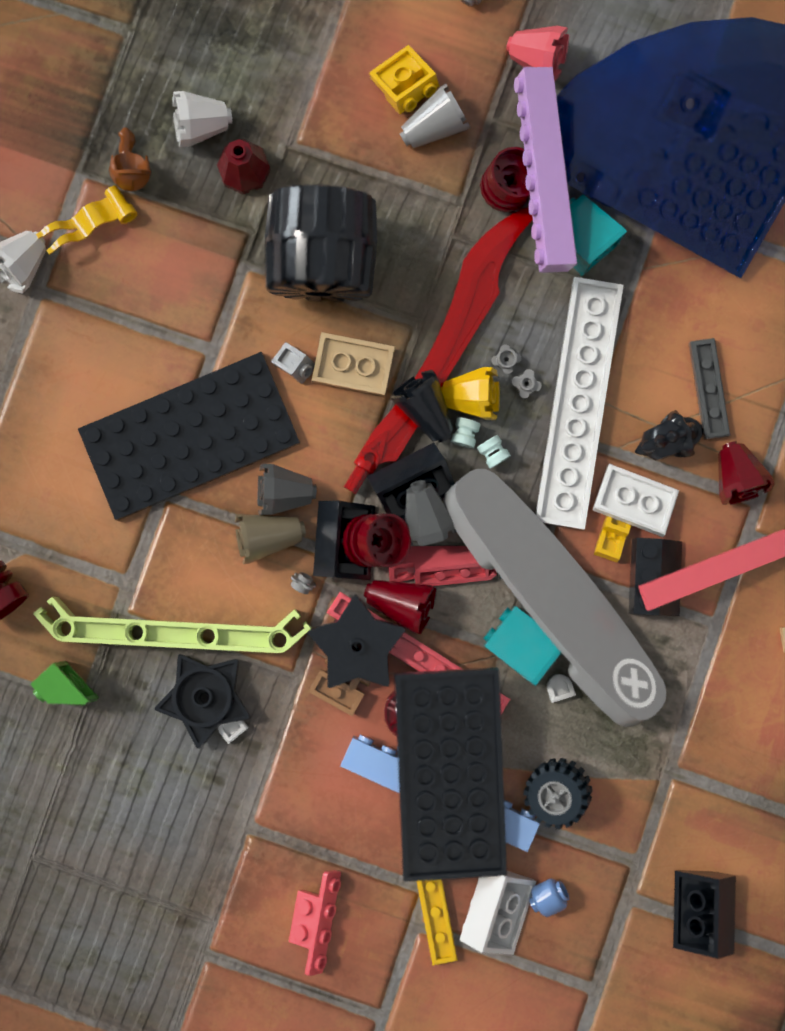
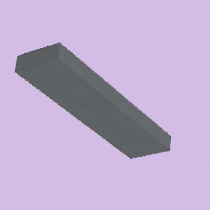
M715 338L690 341L688 344L703 438L708 440L730 436Z

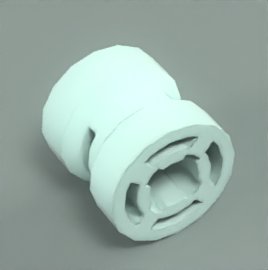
M457 417L455 426L458 430L452 434L450 442L474 449L476 443L474 434L479 432L481 424L470 419Z
M498 435L477 447L480 454L486 457V464L490 469L511 456L508 450L502 447V440ZM498 449L500 450V451H498L497 453L493 454L492 456H489V455H491L492 453H494L495 451H497Z

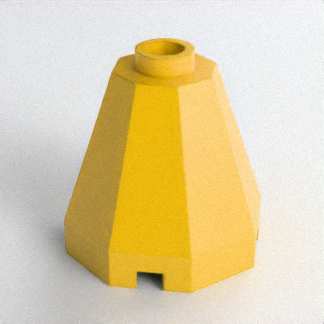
M481 367L445 381L441 390L447 408L484 420H496L497 415L493 412L499 411L500 386L499 381L494 382L493 376H498L497 370L493 367Z

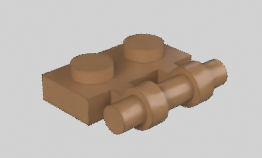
M320 669L308 692L353 716L365 694L356 689L359 682L369 687L371 681L355 678L351 681L350 685L343 683L333 688H328L327 672Z

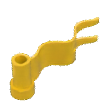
M114 185L105 191L106 198L85 205L69 220L50 223L36 235L40 239L55 230L77 229L75 232L60 236L46 250L50 255L68 242H79L86 239L97 227L104 223L113 222L118 219L121 224H126L134 220L138 213L132 204H128L119 188Z

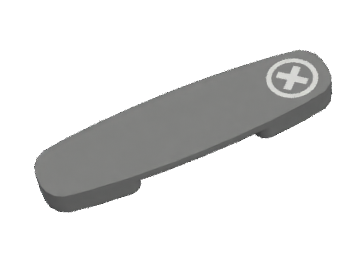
M475 469L458 480L446 492L443 501L451 516L455 530L482 568L489 570L495 568L535 622L571 662L568 671L572 680L618 725L633 727L653 717L666 701L664 681L629 628L582 567L535 513L495 473L487 469Z

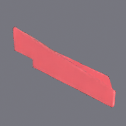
M411 546L407 557L401 564L388 567L389 581L402 582L415 579V584L431 586L487 581L497 575L495 568L491 570L482 568L467 546Z

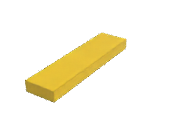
M442 880L417 881L432 965L458 961Z

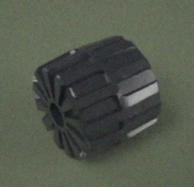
M291 185L274 190L269 196L265 229V287L267 291L273 295L283 296L288 299L299 300L305 298L308 301L321 302L322 297L332 302H345V299L358 301L370 297L373 290L377 251L376 200L366 192L331 185Z

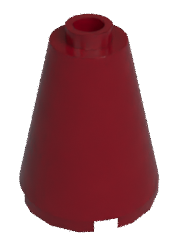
M374 580L372 584H367L364 597L367 598V604L413 633L422 634L430 619L428 616L430 608H434L437 589L425 584Z

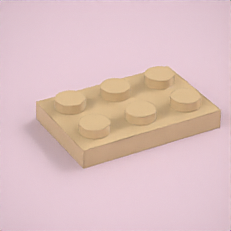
M321 332L312 382L385 396L395 346Z

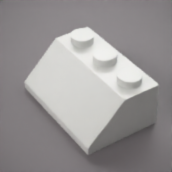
M507 871V875L478 877V883L463 925L460 941L481 953L514 955L530 904L529 899L532 897V888L536 885L537 881Z

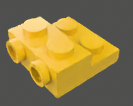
M409 45L369 72L371 80L385 94L386 100L399 114H402L404 111H413L418 101L424 97L430 98L437 91V88L440 87L436 73Z

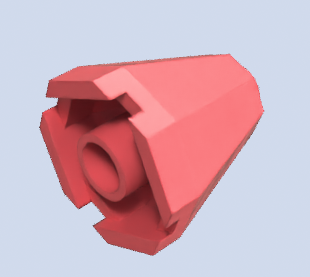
M551 26L517 31L513 37L510 36L507 43V51L510 58L523 67H553L555 82L562 70L558 69L560 63L564 64L567 57L569 34L565 33L568 32V29L562 26Z

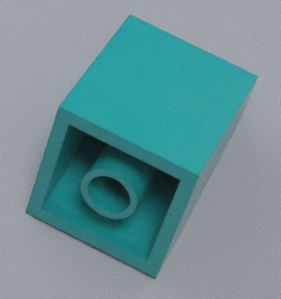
M584 194L578 199L573 197L569 200L577 260L574 268L581 276L585 275L615 249L627 233L624 227Z
M513 606L512 609L507 607L498 618L502 622L496 629L491 627L483 637L486 641L483 646L528 682L536 686L561 654V651L534 619L516 606Z

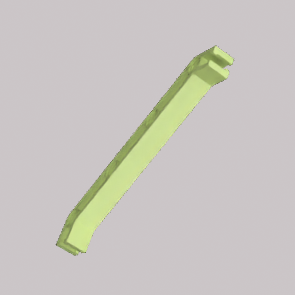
M51 597L47 601L60 614V618L55 622L46 614L47 611L42 607L33 613L56 640L62 642L282 653L290 649L308 633L309 629H312L307 621L303 623L304 629L294 637L285 629L286 625L294 617L297 620L301 617V614L296 609L275 627L75 616L59 597ZM64 622H68L71 625L69 635H64L61 630ZM136 625L140 626L143 630V636L139 640L135 639L132 635V630ZM207 629H211L215 634L212 643H206L203 639V632ZM283 633L286 636L287 641L283 647H277L274 644L273 638L275 634Z

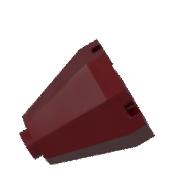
M238 139L227 144L217 163L224 186L243 195L249 193L250 190L262 188L271 170L264 149L244 139Z
M732 441L722 446L723 449L718 454L719 496L723 505H727L728 502L730 505H735L759 497L758 491L762 489L764 494L771 491L775 485L772 475L745 444H737L736 441Z

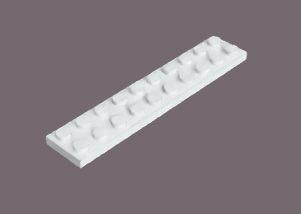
M579 277L573 278L535 513L545 524L585 530L623 292L622 284Z

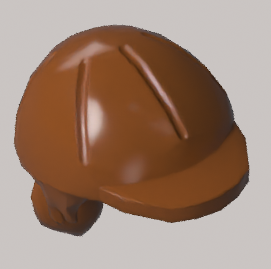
M124 127L118 132L120 137L119 154L115 155L114 158L113 155L111 156L109 173L112 181L119 188L125 191H137L147 184L151 177L152 169L150 168L147 155L144 159L142 156L132 153L135 145V136L133 132Z

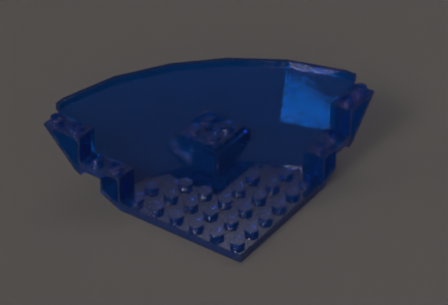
M754 17L688 22L631 41L578 73L556 96L567 185L599 203L623 213L732 275L742 278L785 203V24ZM691 98L694 101V105L689 109L686 106V101ZM582 172L584 179L578 182L577 175Z

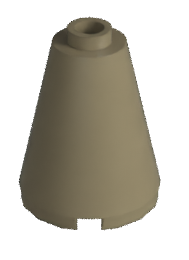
M252 514L235 515V523L239 522L240 529H235L240 557L246 556L242 561L243 564H250L302 542V537L306 536L304 522H299L298 517Z

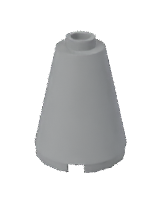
M447 84L441 86L401 126L403 132L400 133V136L406 146L412 145L413 148L471 128L468 122L463 124L466 118L451 91L445 93L449 90Z

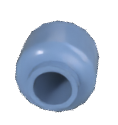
M549 878L532 888V897L529 899L531 907L536 913L540 912L543 916L550 917L567 907L569 894L561 881L557 882L555 879Z

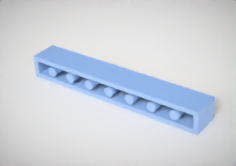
M362 734L359 735V738L353 736L340 766L399 793L398 756L395 755L397 751L386 745H383L382 748L373 745V739ZM504 799L506 842L528 852L540 825L535 821L536 815L533 814L531 816L528 810L524 808L521 809V812L511 808L513 804Z

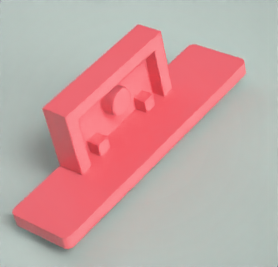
M337 870L323 873L319 895L306 890H300L297 893L289 942L309 949L305 975L308 976L321 974L327 963L326 953L332 935L331 926L336 913L337 893L341 886V872Z

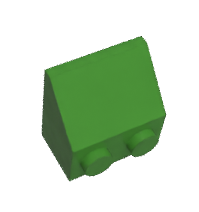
M67 661L53 663L30 684L35 689L33 690L34 695L41 702L46 701L48 704L85 705L99 698Z

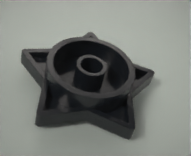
M355 594L339 620L309 629L308 634L327 656L328 688H333L355 678L365 679L388 687V653L405 632V627L375 619L359 596ZM359 642L362 645V649L359 651L354 650L352 644Z
M182 654L178 655L176 683L173 689L155 706V710L183 721L196 748H202L220 725L251 718L235 691L239 660L233 659L205 666ZM205 693L209 694L207 703L201 700L202 695Z

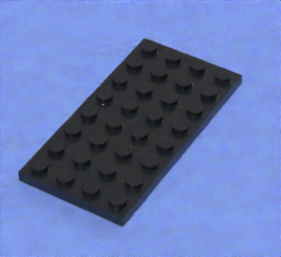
M262 352L78 428L116 521L301 444Z
M499 668L394 673L403 882L507 875Z

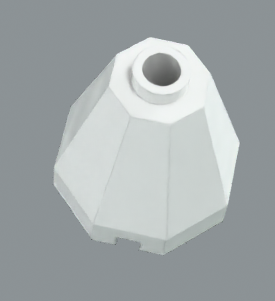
M185 91L173 92V107L177 106L173 116L179 147H190L228 129V124L232 123L231 109L226 107L225 102Z
M24 231L0 242V282L3 283L5 280L9 282L10 285L7 288L13 292L23 294L30 287L46 252L45 240L43 237L39 239L36 235L37 232Z

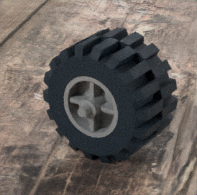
M555 758L550 759L547 763L545 761L535 769L525 784L527 785L523 794L527 796L524 800L525 806L531 807L528 812L531 816L533 814L537 816L535 821L539 824L541 821L546 822L545 827L550 828L552 825H555V829H561L563 825L566 828L571 827L574 822L577 823L581 819L591 802L592 796L590 795L593 789L592 786H588L591 780L589 776H583L585 770L582 767L577 769L574 761H571L569 764L566 763L565 758H560L558 762H556Z

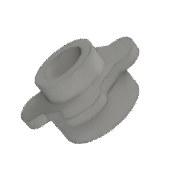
M502 345L500 352L497 356H493L491 361L494 366H499L503 369L504 374H511L515 364L521 361V355L515 353L508 345ZM505 357H507V358L509 359L508 362H505V361H504V358H505Z
M531 369L525 370L524 374L519 377L515 376L512 379V385L516 387L519 396L523 399L528 398L532 392L541 389V383L535 379L534 372Z
M295 572L294 576H291V580H293L291 582L292 588L302 594H308L310 590H313V587H316L313 578L304 572Z

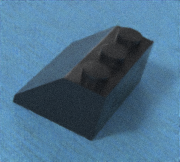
M435 443L367 476L385 513L395 514L404 521L406 490L411 487L410 485L413 482L424 480L426 483H431L443 501L446 492L455 484L447 463Z
M318 501L313 576L370 580L371 567L358 566L351 562L346 555L343 546V535L348 523L354 517L363 514H375L374 505L345 501Z
M654 538L631 539L628 614L680 615V599L652 610H646L638 586L681 569L682 541Z
M675 871L673 948L716 959L734 954L735 875L714 871Z

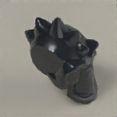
M677 410L671 411L661 421V424L643 432L642 440L637 446L635 453L648 456L655 461L671 456L691 457L695 454L694 446L702 437V426L696 419L683 417Z

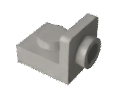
M287 342L283 344L271 361L276 367L292 376L300 384H303L311 376L315 363L306 354Z

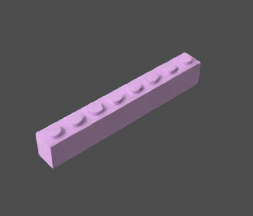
M523 67L514 80V90L518 93L519 100L517 115L521 117L522 125L520 128V139L524 142L523 164L527 167L526 188L530 192L529 213L533 217L531 232L532 238L536 241L535 263L539 266V273L568 272L577 264L553 67Z

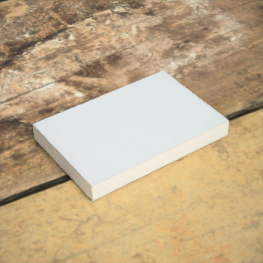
M609 464L592 510L664 537L679 490Z

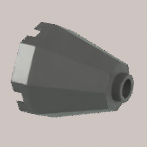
M274 464L260 465L259 471H264V476H258L257 505L263 506V509L258 510L259 515H273L311 504L312 499H316L317 486L312 484L311 478Z
M424 480L413 482L410 485L411 487L406 490L405 523L409 527L411 545H413V541H417L419 546L429 545L447 539L448 532L451 530L453 534L457 531L454 528L451 516L433 485L426 483Z

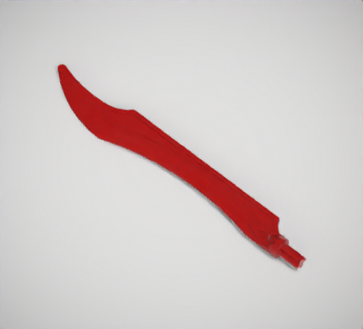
M529 207L511 214L494 225L477 241L464 258L458 283L444 323L415 379L422 378V372L433 370L442 388L500 293L498 277L504 259L516 239L533 220L532 215L529 213ZM396 404L373 430L353 462L356 467L343 486L348 491L357 494L368 474H373L379 464L386 461L396 462L418 427Z

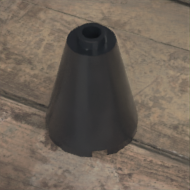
M428 370L421 373L422 378L415 379L413 376L393 391L395 396H391V399L432 441L441 443L451 437L453 425L435 371Z

